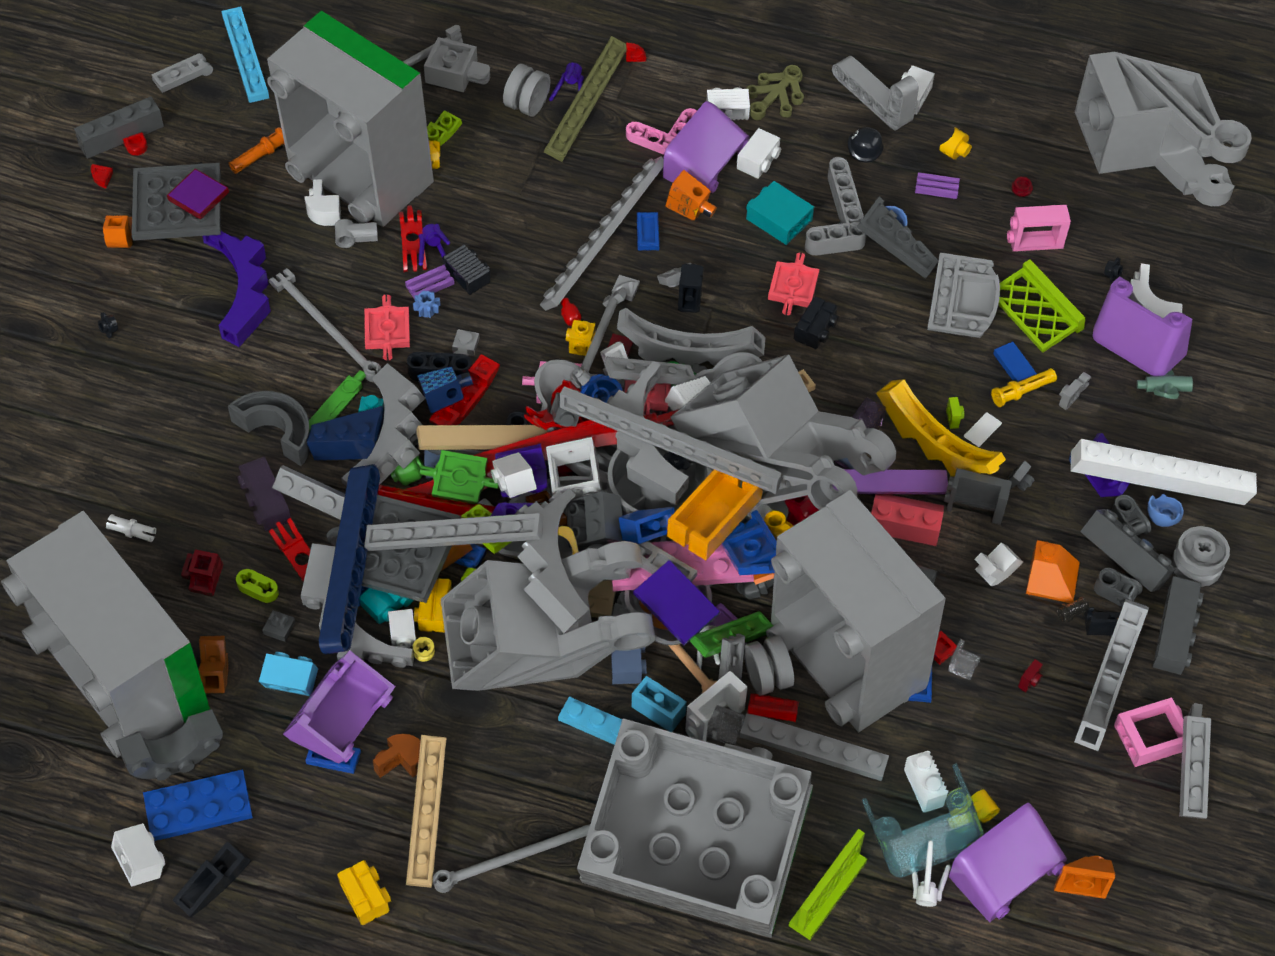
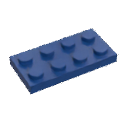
M243 770L143 792L149 831L152 833L154 841L253 818Z

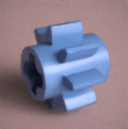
M422 291L419 295L414 296L413 309L414 311H419V317L431 318L435 313H439L440 298H435L434 292Z

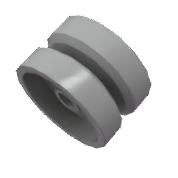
M525 64L517 65L511 72L504 88V105L514 110L520 109L521 113L528 116H535L543 107L549 93V74L539 70L534 72L532 67Z
M1191 527L1183 532L1173 552L1171 565L1176 569L1174 573L1179 578L1201 583V587L1210 586L1218 581L1230 556V547L1220 532L1210 527Z
M779 635L766 638L763 645L758 641L744 645L746 669L752 686L759 696L773 692L774 685L780 690L794 686L792 662L786 645Z

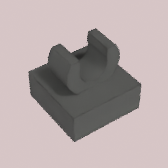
M1023 461L1014 468L1006 479L1012 481L1010 489L1017 485L1020 490L1025 491L1035 481L1032 476L1026 474L1031 468L1027 462Z
M273 610L263 628V634L286 642L296 623L295 618Z

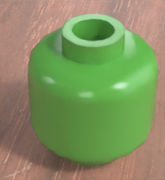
M419 455L404 469L399 465L391 473L394 482L399 481L402 485L407 486L422 478L423 475H420V469L423 463Z

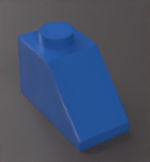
M674 507L639 510L620 516L619 523L622 540L640 544L666 535L668 519L675 513Z

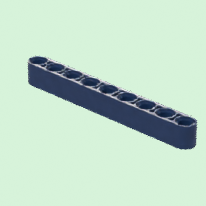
M375 464L354 467L349 471L319 635V647L324 654L345 652L351 648L368 552L364 548L367 525H372L380 482V472Z

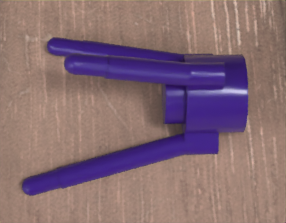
M573 62L567 64L565 72L562 73L561 79L553 90L549 101L554 99L564 81L568 84L578 82L579 92L584 80V76L581 75L582 68L579 64Z
M428 224L422 229L423 234H419L420 266L423 265L425 242L430 246H437L442 259L446 254L440 242L441 238L447 245H450V241L441 231L439 224Z

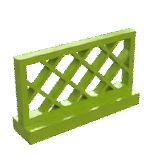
M1030 259L1023 263L1022 269L1000 282V290H1010V297H999L998 305L1042 353L1073 332L1079 333L1084 329L1085 317ZM1023 277L1027 281V287L1015 286L1014 282ZM1013 291L1026 292L1025 300L1013 299ZM1028 293H1038L1041 296V301L1028 300ZM1011 304L1024 305L1023 313L1013 312ZM1027 305L1040 307L1039 314L1026 313ZM1042 307L1052 308L1055 311L1054 316L1041 315ZM1025 319L1038 320L1037 328L1027 327L1024 324ZM1040 320L1053 321V328H1039ZM1056 322H1064L1069 328L1066 330H1055ZM1038 334H1051V340L1043 344L1038 339Z
M860 829L856 831L789 922V927L807 939H812L865 866L867 858L860 855L865 835Z

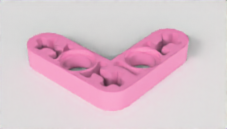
M692 108L684 110L669 133L640 122H631L626 126V138L630 142L664 155L666 148L677 135L676 132L686 125L687 119L692 118L697 110ZM650 137H657L659 140L651 142L648 139Z

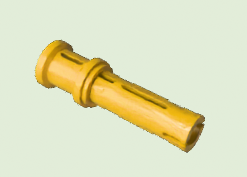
M1049 368L1022 381H1010L1007 386L993 388L991 391L992 399L998 407H1002L1006 402L1021 399L1025 393L1055 382L1057 375L1052 368Z

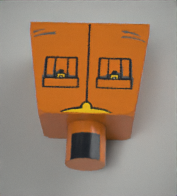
M685 170L672 183L665 205L667 208L691 220H696L700 213L711 218L717 209L716 206L708 202L710 190Z

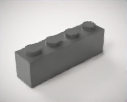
M150 96L78 126L74 130L78 145L88 159L124 144L123 139L141 132L145 135L164 127L160 109Z
M1110 509L1096 510L1080 532L1150 592L1159 591L1176 570L1171 565L1172 561L1165 555H1159L1153 550L1154 546L1149 541L1141 540L1136 536V531L1131 526L1123 525L1117 520L1118 516Z
M1173 576L1168 587L1153 668L1181 675L1184 667L1190 666L1192 653H1189V647H1193L1196 633L1192 632L1193 626L1197 627L1200 613H1197L1196 610L1197 607L1201 606L1204 593H1200L1201 583Z

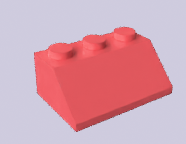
M875 494L871 514L891 537L937 546L944 505L890 494Z

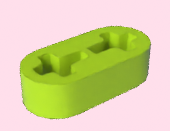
M244 569L236 576L237 587L241 592L265 603H271L277 599L279 591L274 580L250 569ZM249 578H251L252 583L246 582L245 584H243V580L247 581L249 580ZM269 588L272 589V592L267 591L265 594L263 593V589H264V590H268Z

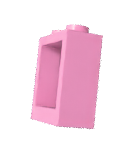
M1067 205L1016 207L1014 216L1010 218L1011 229L1007 231V241L1011 243L1012 250L1063 249L1071 222ZM1053 226L1051 231L1023 232L1024 227Z
M1172 698L1118 714L1114 726L1135 767L1182 752L1183 714L1181 708L1175 704ZM1165 713L1178 738L1146 748L1134 722Z

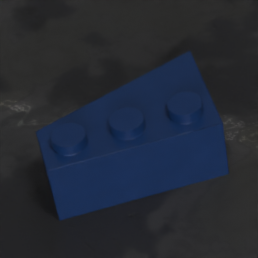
M380 406L311 425L307 444L314 460L367 459L380 436L384 421L383 408Z

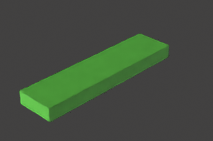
M758 611L698 633L690 642L704 658L721 652L723 638L729 639V636L735 637L736 634H742L745 636V643L767 635L766 631L773 627V625Z

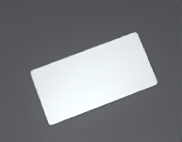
M986 412L964 437L980 447L1002 422Z

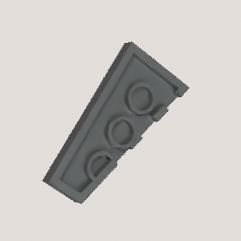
M879 196L857 225V228L926 279L938 263V259L920 240L916 241L911 234L912 231L907 226L903 227L896 219L897 215L893 210L889 211L883 205L884 201Z

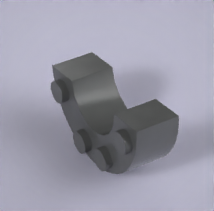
M258 391L246 394L228 406L231 422L248 433L264 425L282 429L285 432L281 438L283 455L300 466L305 463L310 454L307 444L310 426L304 408L295 399L279 392Z
M211 709L189 716L186 723L179 730L164 738L155 740L145 739L139 732L116 740V745L128 772L132 776L162 781L178 772L186 773L191 771L195 764L219 748L223 732Z

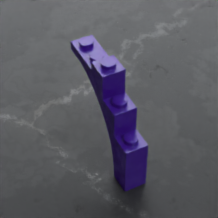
M221 230V235L202 237L205 244L221 251L228 258L238 275V288L235 300L228 314L219 324L222 339L240 347L271 312L269 299L262 293L269 285L267 273L260 266L266 259L264 244L261 241L245 236L240 241L237 237L230 236Z

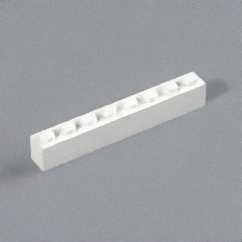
M1081 439L1071 450V472L1245 505L1257 494L1256 473L1085 439Z

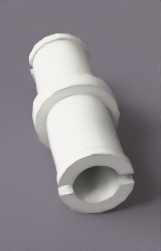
M111 514L108 520L117 524L106 523L107 529L124 533L129 538L134 536L148 542H152L155 536L146 534V532L156 534L155 527L137 523L135 519L127 520Z

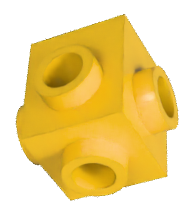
M573 321L572 328H568L566 333V341H569V353L586 356L595 335V323Z

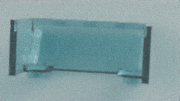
M957 763L953 764L952 768L959 788L951 791L946 798L949 813L903 831L898 821L892 817L887 816L875 820L867 798L862 799L865 812L892 875L905 877L926 869L928 842L930 840L933 841V866L957 857L965 848L984 835L971 795Z

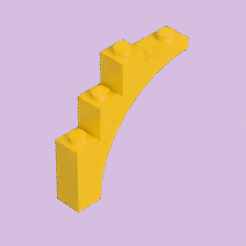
M904 379L891 381L876 393L901 437L916 439L927 459L942 461L950 476L955 477L957 468L976 473L993 474L999 470V465L1006 460L1002 452L988 451L975 447L951 433L924 408Z

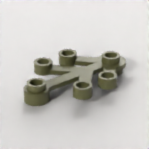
M789 65L781 73H761L758 75V85L760 86L749 85L746 88L748 89L750 99L757 98L758 94L769 93L762 102L755 101L751 103L749 114L752 119L761 120L765 117L766 109L778 96L781 104L780 115L782 117H790L792 115V106L789 104L786 88L789 85L793 92L791 102L794 105H801L803 103L804 94L799 86V82L802 80V72L798 66ZM770 81H781L779 84H770Z

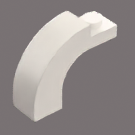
M1141 263L1139 272L1135 271L1133 279L1130 281L1133 286V292L1129 299L1162 318L1171 312L1182 313V304L1161 300L1152 293L1149 288L1150 265Z

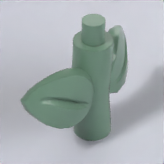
M1171 369L1164 376L1150 375L1145 380H1137V389L1154 392V395L1166 399H1178L1180 395L1178 391L1192 392L1193 379L1192 376H1175Z

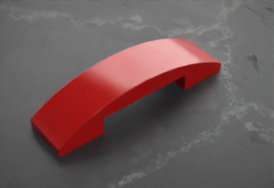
M481 354L468 370L473 385L461 388L464 398L436 411L429 419V422L434 425H459L483 397L497 374L500 364Z

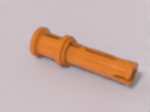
M276 128L275 132L268 137H262L260 143L230 161L228 164L231 170L237 174L262 156L273 154L275 149L283 144L285 145L282 129Z

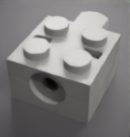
M438 37L424 64L425 83L464 92L469 81L483 85L488 83L490 80V67L487 64L477 62L476 46Z

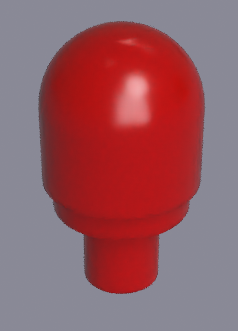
M563 298L560 302L563 307L561 315L565 323L572 327L574 320L581 321V314L575 304H571L568 298Z

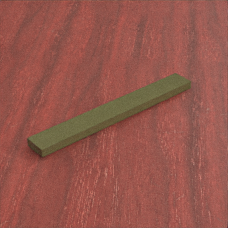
M613 36L610 37L546 146L544 153L563 162L625 55L626 43Z

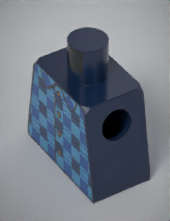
M446 367L417 375L431 413L462 400L464 396L461 388L473 385L469 372L456 376L453 367Z

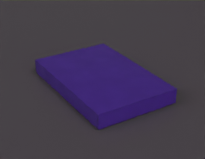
M670 560L633 591V594L683 645L687 644L720 614V611Z

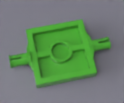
M441 450L440 459L435 468L421 465L420 475L433 477V497L478 505L484 486L496 489L499 487L493 478L486 477L488 459L484 457Z

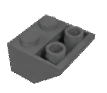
M601 491L572 499L566 505L567 527L571 528L574 532L578 548H588L592 544L607 545L624 541L622 540L619 517L622 516L620 495Z

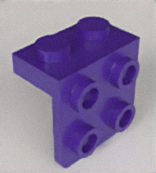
M541 444L495 454V459H499L519 452L532 468L537 489L529 492L538 493L548 487L547 467ZM505 491L501 492L502 497L509 498Z

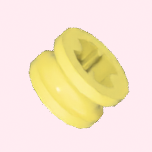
M427 637L416 639L413 643L414 657L422 662L431 660L435 654L433 641ZM425 646H428V651L420 652L419 648L423 649Z

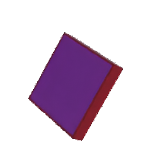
M195 168L167 194V199L201 220L229 193V189Z

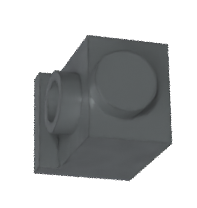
M557 392L550 410V414L553 415V421L565 427H576L580 416L560 408V393Z

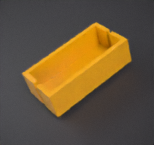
M713 470L668 519L667 537L683 547L688 544V550L707 560L762 499L763 489L742 481V488H740L741 480Z

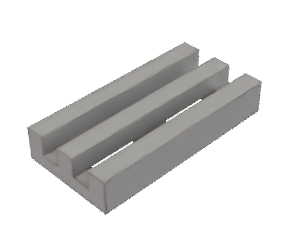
M736 634L735 637L729 636V639H722L719 679L731 671L741 680L745 645L744 635Z

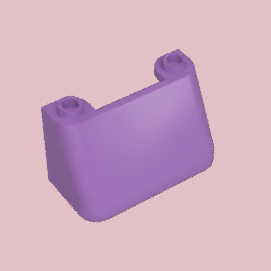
M705 101L666 148L663 178L674 182L679 174L685 170L710 190V193H714L719 184L717 181L719 172L735 153H740L750 140V136L715 104Z
M1119 276L1109 288L1093 328V339L1148 374L1164 376L1187 355L1193 319L1180 312H1171L1164 318L1156 315L1129 299L1133 292V286L1130 282Z
M349 650L326 673L288 725L283 735L290 741L338 764L342 761L346 763L355 752L352 749L354 746L353 742L374 712L380 706L385 708L393 698L391 692L396 686Z
M1026 803L965 848L955 858L949 878L990 923L996 917L1000 920L1010 911L1008 906L1011 901L1045 874L1048 876L1052 874L1055 876L1059 875L1062 867L1066 865L1067 858L1036 809L1030 803Z

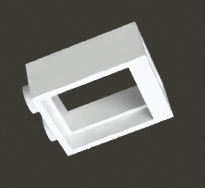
M592 437L546 447L553 495L558 491L562 494L570 488L575 494L573 499L602 491L597 453ZM585 460L591 461L592 481L560 487L557 466Z

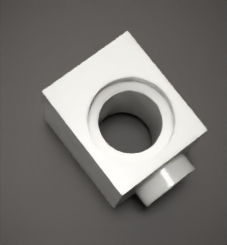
M412 609L389 611L392 646L404 648L413 646L416 636Z

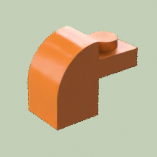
M106 216L103 233L108 248L132 247V217Z

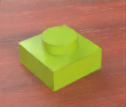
M958 397L948 399L946 413L950 429L959 428L961 419H964V408L959 405Z

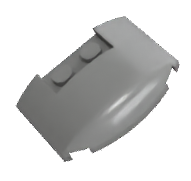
M940 253L927 330L977 338L984 334L993 322L1000 297L999 277L992 268L994 267L992 260Z

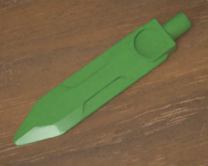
M359 370L354 377L349 375L311 417L309 420L310 429L313 424L338 417L363 388L362 380L366 377L363 371Z

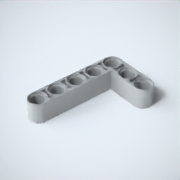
M848 56L832 66L835 78L890 128L897 130L913 120L919 87L912 76L905 77L889 89L852 56Z
M842 157L831 159L828 170V182L841 224L808 229L805 251L810 255L860 250L866 243L867 235L857 228L864 215L849 164Z

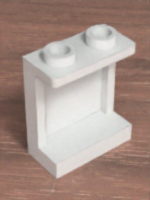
M731 671L687 706L685 729L689 737L706 742L708 722L725 707L728 706L737 715L745 710L747 686Z

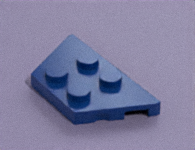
M755 510L751 513L752 518L745 524L740 522L722 543L723 549L739 575L775 573L771 559L776 556L777 541L759 512Z

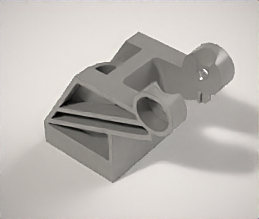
M1118 52L1089 55L1075 108V115L1098 173L1155 166L1183 195L1193 194L1196 200L1208 206L1226 204L1230 200L1235 186L1232 185L1227 168L1218 164L1205 165L1202 157L1212 156L1224 163L1241 161L1246 156L1252 137L1249 129L1242 123L1234 120H1220L1201 75ZM1224 143H1229L1232 147L1224 146ZM1211 180H1216V181H1218L1219 183H1218V184H1214V183L1211 182Z
M789 354L721 373L671 416L678 432L686 433L688 436L706 441L723 450H729L733 454L751 459L758 464L774 468L782 473L780 488L777 493L774 494L763 489L762 499L756 506L808 495L814 506L820 510L826 504L849 490L857 497L858 489L855 481L848 472L835 466L834 460L848 458L853 468L865 476L875 472H884L896 459L895 446L891 439L882 431L866 428L862 419L857 420L852 417L818 411Z
M627 541L610 543L598 549L588 548L561 560L568 579L588 608L589 591L603 580L629 578L632 569L643 567L640 546L637 543ZM487 560L441 598L452 689L480 691L577 678L615 650L629 651L652 644L655 641L652 616L642 612H633L619 616H600L598 621L592 622L589 610L577 623L563 633L525 592L524 589L530 583L528 578L533 573L524 564Z

